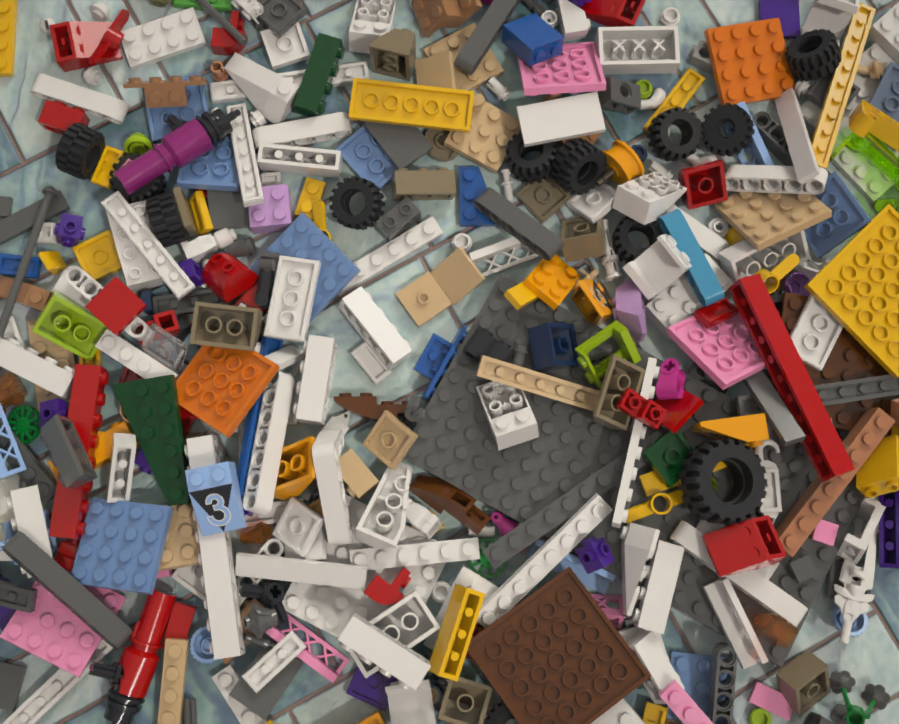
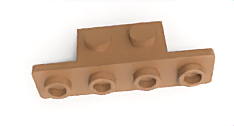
M202 75L189 76L190 79H182L181 76H170L169 80H161V77H150L149 81H141V78H129V82L124 83L123 87L144 88L146 108L188 106L186 86L205 85L208 83L207 78H202Z

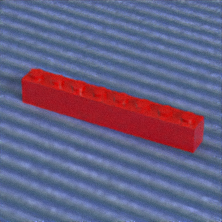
M76 364L67 418L72 419L91 464L95 469L96 458L94 454L95 449L99 446V436L97 435L98 428L101 427L103 421L101 408L105 405L106 401L104 389L109 381V373L102 366ZM58 477L49 529L50 537L81 539V536L85 534V513L89 511L88 493L92 490L93 480L76 489H69L61 484Z

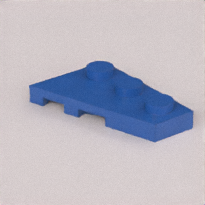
M479 166L459 167L460 227L498 226L478 211L473 203L487 188Z

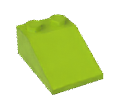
M54 290L34 323L32 332L91 361L98 350L95 345L108 328L88 309Z

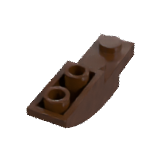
M339 393V396H334V402L344 410L375 422L379 420L385 410H388L397 418L398 415H405L408 402L402 401V404H393V401H381V405H377V398L372 396V393H360V396H352L351 393Z
M418 475L409 485L410 492L441 514L445 510L477 535L491 519V517L474 505L477 501L475 498L447 482L425 475Z

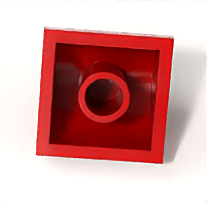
M722 160L679 170L678 182L687 188V191L681 198L688 210L728 200Z
M220 253L213 255L206 263L202 272V280L209 290L227 304L257 283L258 275L233 255Z

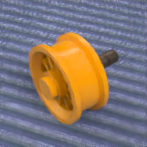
M615 140L612 143V148L608 151H602L606 157V168L604 169L606 172L595 180V184L601 187L610 178L618 185L626 183L636 177L643 176L645 173L644 166L638 155L629 145L621 140Z

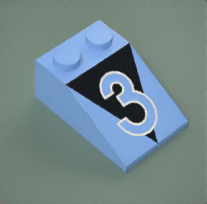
M227 461L185 470L189 496L202 536L246 527L235 462Z

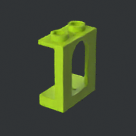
M617 320L575 348L578 355L576 360L586 371L584 374L585 378L590 384L594 383L600 389L602 384L599 379L606 374L611 355L599 364L592 366L587 354L612 335L615 336L620 347L613 354L625 360L628 359L634 364L642 360L628 329Z

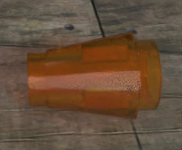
M262 522L240 533V541L243 544H265L272 537L270 526Z

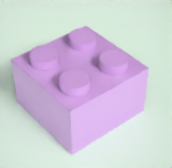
M288 184L262 186L265 203L248 207L250 228L253 234L285 231L293 223L291 191Z

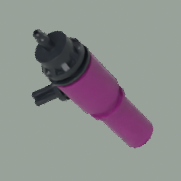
M216 109L213 112L202 113L201 117L197 115L195 119L193 118L188 122L180 121L175 115L169 114L165 123L172 129V132L162 137L161 144L152 145L151 150L114 171L113 175L122 190L127 195H130L167 171L173 172L174 167L183 168L212 150L213 147L216 148L218 146L217 143L221 144L224 142L226 136L233 132L230 122L241 115L240 110L236 109L225 115L222 110Z

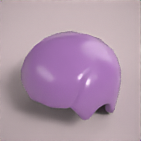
M793 272L784 279L782 290L787 293L810 296L811 293L804 287L810 281L809 277L801 272Z

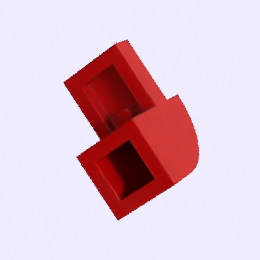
M232 10L230 23L248 42L245 32V20L242 19L240 11ZM213 27L210 46L214 55L231 56L245 48L246 44L242 46L224 28Z
M174 309L153 315L154 320L145 322L150 326L152 332L150 338L146 341H138L140 347L158 341L162 343L178 336L180 327ZM143 326L137 327L136 335L143 332Z
M403 567L391 584L377 574L363 593L379 604H395L405 596L398 589L400 587L404 589L411 580L409 577L411 572Z

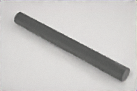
M195 0L242 46L247 43V39L207 0Z

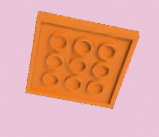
M779 18L709 28L704 31L720 104L730 103L734 105L743 101L745 104L774 100L790 87L794 90V79L785 57L786 45Z
M202 345L176 380L179 405L230 438L280 367L256 351Z

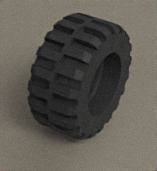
M733 439L706 441V443H700L695 449L690 450L687 453L688 459H683L682 461L683 471H679L678 478H681V484H678L679 491H683L684 495L681 497L684 503L689 504L687 506L689 511L696 513V517L701 520L717 524L740 523L745 521L746 518H751L755 515L756 511L754 509H760L763 504L761 499L765 498L767 491H764L765 486H767V479L764 477L766 470L760 464L762 460L759 455H754L755 451L750 446H745L743 442L734 441ZM720 461L730 469L734 480L733 491L725 502L716 496L711 483L712 472Z

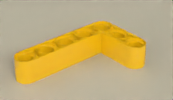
M862 100L849 116V129L862 138L869 132L899 152V122Z

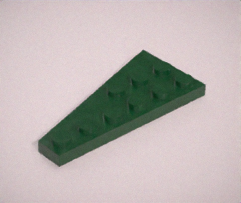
M175 375L112 384L168 506L192 503L185 475L187 460L184 451L185 445Z

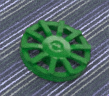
M21 405L13 409L7 419L11 430H17L15 435L18 436L20 434V441L24 445L35 441L41 432L39 411L27 405ZM25 409H29L25 416ZM33 412L35 417L29 418ZM32 430H35L34 434L31 436L30 432ZM24 434H26L28 440L24 441Z
M492 538L478 540L479 544L484 542L485 548L488 547V542L494 543L497 541ZM480 547L479 561L472 564V561L468 560L471 570L483 578L497 577L505 570L508 563L507 560L503 563L501 569L499 567L496 568L497 573L491 575V564ZM481 563L482 566L478 572L474 566ZM485 566L488 569V575L482 574Z

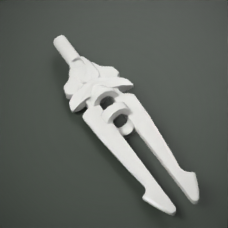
M858 517L852 521L855 527L853 536L857 538L861 535L864 521ZM879 523L868 544L864 566L858 567L844 559L839 576V581L844 585V588L834 584V591L837 593L834 596V603L839 607L843 621L839 643L843 645H848L854 620L860 614L868 611L870 607L868 603L872 602L875 596L865 594V591L872 590ZM852 577H859L861 581H855Z

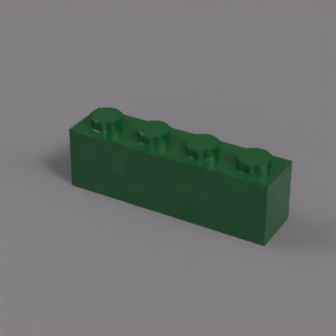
M318 33L294 102L296 113L308 117L320 116L321 113L324 114L327 102H325L327 95L330 96L333 84H331L333 77L336 78L339 71V59L342 60L345 54L342 39Z

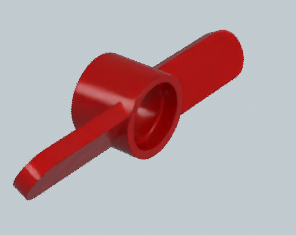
M122 9L112 25L104 33L100 44L88 60L92 65L101 59L107 48L115 52L121 44L125 35L120 31L129 19L128 10Z

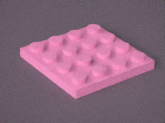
M595 42L563 43L562 54L532 66L527 65L516 55L524 96L606 91V80Z
M740 311L736 316L709 329H706L694 316L667 328L666 334L722 390L766 368Z
M35 581L31 587L38 589L35 611L28 613L16 610L1 633L0 638L80 678L103 639L40 583ZM84 586L116 616L127 600L126 597L110 589Z

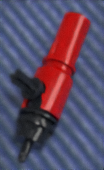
M154 588L153 595H147L139 620L135 623L133 632L129 637L130 645L123 648L119 662L115 661L112 665L93 661L89 667V675L108 678V683L114 686L107 691L109 695L105 699L107 708L104 713V718L112 721V724H132L134 716L142 709L141 704L145 703L144 698L147 696L160 659L157 651L162 648L160 642L177 595L171 592Z

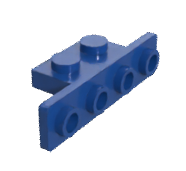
M462 325L451 343L435 333L432 334L413 368L414 371L430 379L421 396L422 399L432 398L437 389V386H435L438 379L442 380L447 371L445 366L448 361L452 362L457 353L455 349L458 343L462 344L468 334L465 332L467 326Z

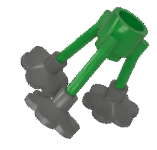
M844 670L841 672L834 671L830 675L829 681L832 692L835 694L842 693L845 705L836 704L834 712L831 713V720L836 724H864L865 719H870L872 709L878 708L883 710L890 701L891 697L885 692L884 686L880 684L876 686L867 684L865 690L861 693L862 699L866 701L868 706L866 711H864L861 707L850 703L847 693L851 692V687L856 683L850 673Z

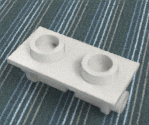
M257 0L231 1V4L238 11L242 9L241 13L247 20L253 19L259 24L256 18L262 15L264 10Z

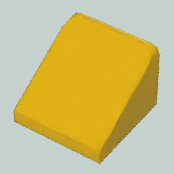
M44 251L38 253L46 269L53 275L67 268L59 252Z

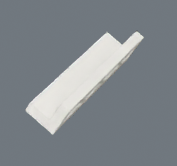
M515 237L473 251L468 255L475 265L480 262L490 264L488 271L482 273L484 277L540 257ZM518 248L528 251L526 257L521 259L513 256ZM499 255L509 258L507 264L503 266L494 262Z
M719 578L703 586L702 588L731 647L737 654V660L741 668L746 669L756 663L764 664L768 662L767 656L729 579Z

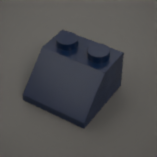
M547 322L528 329L535 370H555L579 366L576 360L578 355L575 348L578 346L574 324Z

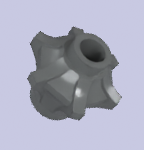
M253 603L248 616L243 617L245 629H250L257 639L262 638L267 630L278 625L276 610L263 608L257 603Z

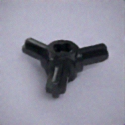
M268 579L259 585H241L239 590L241 597L257 598L258 602L265 604L266 607L275 609L278 624L288 620V615L282 604L285 581Z

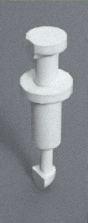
M503 169L501 174H503L504 182L500 184L501 187H504L505 198L513 203L512 185H514V182L510 181L509 178L511 171L510 169Z

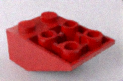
M592 0L591 2L584 3V6L579 8L585 11L586 18L607 27L635 26L646 0Z
M67 21L49 25L56 61L62 70L68 72L122 60L123 56L119 45L115 52L107 48L96 64L92 65L88 61L100 44L104 33L113 22Z
M769 515L751 518L702 535L719 578L774 566L787 556Z

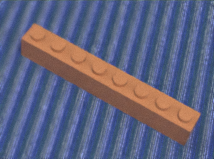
M879 407L867 409L842 442L855 469L823 483L817 475L777 527L776 532L787 557H793L896 422Z

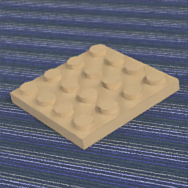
M737 192L728 196L726 201L714 203L715 210L757 251L832 217V210L812 194Z

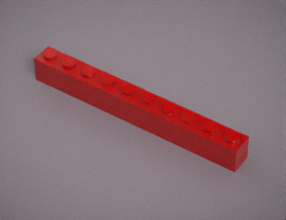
M760 274L738 279L729 287L730 293L781 399L806 435L802 443L821 482L840 477L854 470L855 468L841 438L823 405Z

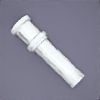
M604 219L607 247L606 255H603L601 264L604 265L606 272L605 281L612 282L622 279L623 274L620 273L618 265L620 260L615 255L608 220Z

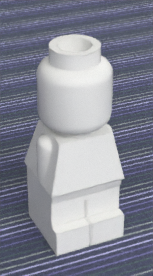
M233 228L218 230L214 232V236L208 234L198 236L190 242H181L180 244L187 259L192 258L195 262L200 263L204 259H210L219 251L218 247L224 249L237 240V236Z
M408 496L406 521L430 540L442 523L426 507L415 503Z

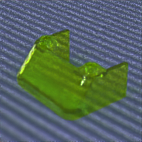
M852 132L831 154L829 162L845 146L852 152H860L893 181V186L899 193V156L869 132L864 138ZM899 195L890 204L894 209L899 205Z

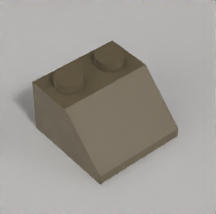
M583 217L563 220L560 239L564 244L562 252L565 262H576L585 258H598L606 255L607 242L603 217L598 219L594 225Z
M809 650L802 655H798L793 662L786 667H782L776 674L779 690L798 717L831 692L828 665Z
M459 677L458 682L448 679L436 719L450 724H483L493 687Z

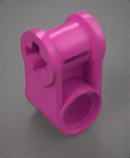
M675 358L667 359L661 364L656 384V394L659 400L681 399L683 397L686 374L680 369V364Z

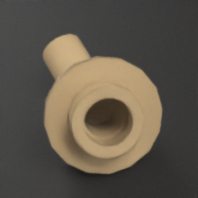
M875 59L870 62L869 67L858 65L856 73L870 75L871 79H881V74H884V66L882 62H878Z

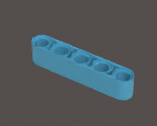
M675 209L658 217V223L663 234L672 236L677 242L676 247L680 252L686 253L690 258L689 263L692 267L684 274L700 304L703 307H707L724 299V291L682 212L679 209Z

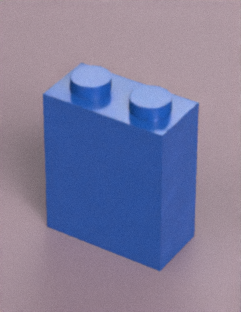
M536 13L503 25L502 43L529 66L562 54L564 37Z

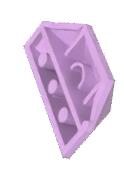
M630 278L615 289L616 297L612 298L614 305L613 314L615 320H619L636 341L642 342L647 334L644 294Z

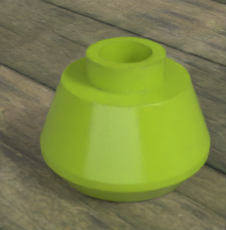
M133 133L124 142V150L126 154L130 153L131 156L134 155V152L142 155L152 149L151 142L143 133Z

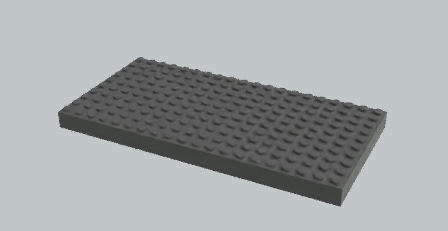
M500 274L428 403L424 418L414 428L413 431L418 435V438L403 460L461 489L479 502L521 524L626 452L629 448L635 419L631 417L627 431L609 429L594 421L593 411L524 391L537 421L539 437L498 450L476 389L477 386L492 381L475 376L479 363L462 352L477 328L480 330L484 328L493 334V339L498 342L500 340L505 341L511 346L510 350L514 349L515 345L527 347L528 354L525 356L524 368L598 391L601 389L596 384H590L584 376L586 371L580 365L555 370H535L528 329L547 322L574 324L577 346H580L603 330L561 306L553 310L540 298L516 310L506 299L504 293L518 285V283ZM614 335L602 342L611 344L612 354L620 349ZM636 347L642 360L635 365L646 370L648 358L656 357ZM513 352L506 361L507 363L512 362ZM609 356L592 361V366L599 364ZM656 358V366L661 367L664 361ZM686 374L684 390L701 398L704 403L679 429L690 446L695 449L700 443L716 439L692 432L690 426L702 421L738 417L735 399ZM605 375L599 379L601 384H603ZM643 377L642 384H641V387H640V390H639V393H638L639 395L641 394L644 377ZM658 378L653 379L652 386L656 387ZM656 388L654 392V397L652 399L653 401H655L658 398L656 394ZM766 419L769 439L775 441L780 449V452L776 453L771 445H766L763 448L764 460L774 462L779 469L782 512H779L773 524L776 530L818 474L803 443L798 442L784 446ZM643 424V426L647 427L645 438L658 429L662 434L667 431L662 426H659L658 429H653ZM649 463L637 470L635 481H630L629 488L633 489L632 503L629 508L647 502L652 496H645L638 478L641 475L654 471ZM728 467L712 472L711 477L712 488L721 497L723 502L730 497L734 486L733 476ZM856 474L822 518V520L839 525L834 546L811 540L810 534L793 557L786 556L779 561L780 564L769 579L773 584L808 608L796 628L784 622L732 585L767 656L768 662L774 665L783 666L865 497L856 487ZM621 482L600 496L609 506L610 495L620 489ZM679 485L658 493L668 494L679 490ZM657 496L653 500V506L656 511L663 512L667 507V502L663 497ZM681 503L673 506L667 514H651L630 523L660 530L658 540L675 544L669 538L681 520L695 528L700 519L696 517V513L689 511L687 508L689 506L688 503ZM613 509L582 541L590 537H594L595 540L604 537L615 561L602 569L622 580V539L619 537L622 527L626 526L627 523L621 522L620 528L612 527L615 511ZM754 509L756 513L751 518L761 517L763 515L761 513H758V509ZM571 517L550 530L543 537L550 539ZM582 541L570 552L578 556L576 549L583 546ZM684 550L671 608L727 638L702 588L719 579L716 572ZM809 554L819 575L804 582L796 583L787 563ZM650 558L648 561L646 560L645 565H649ZM643 578L642 582H638L637 586L644 587L646 578Z

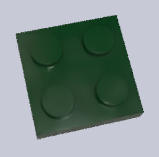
M667 430L641 454L667 488H669L681 479L678 476L679 471H683L682 461L683 459H688L687 453L693 448L679 430L675 434Z

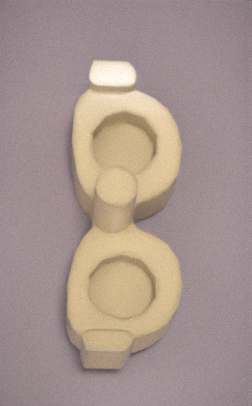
M592 266L590 267L591 271L589 274L584 269L581 273L585 276L583 279H593L599 271Z

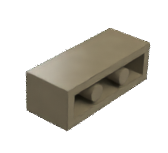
M400 168L394 171L391 176L393 201H402L407 196L411 201L452 200L456 195L454 170H448V168H438L436 170H428L427 168L408 170L407 168Z

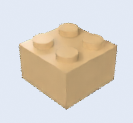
M352 448L339 458L343 481L348 485L345 489L354 499L358 497L362 500L377 488L379 484L378 479Z

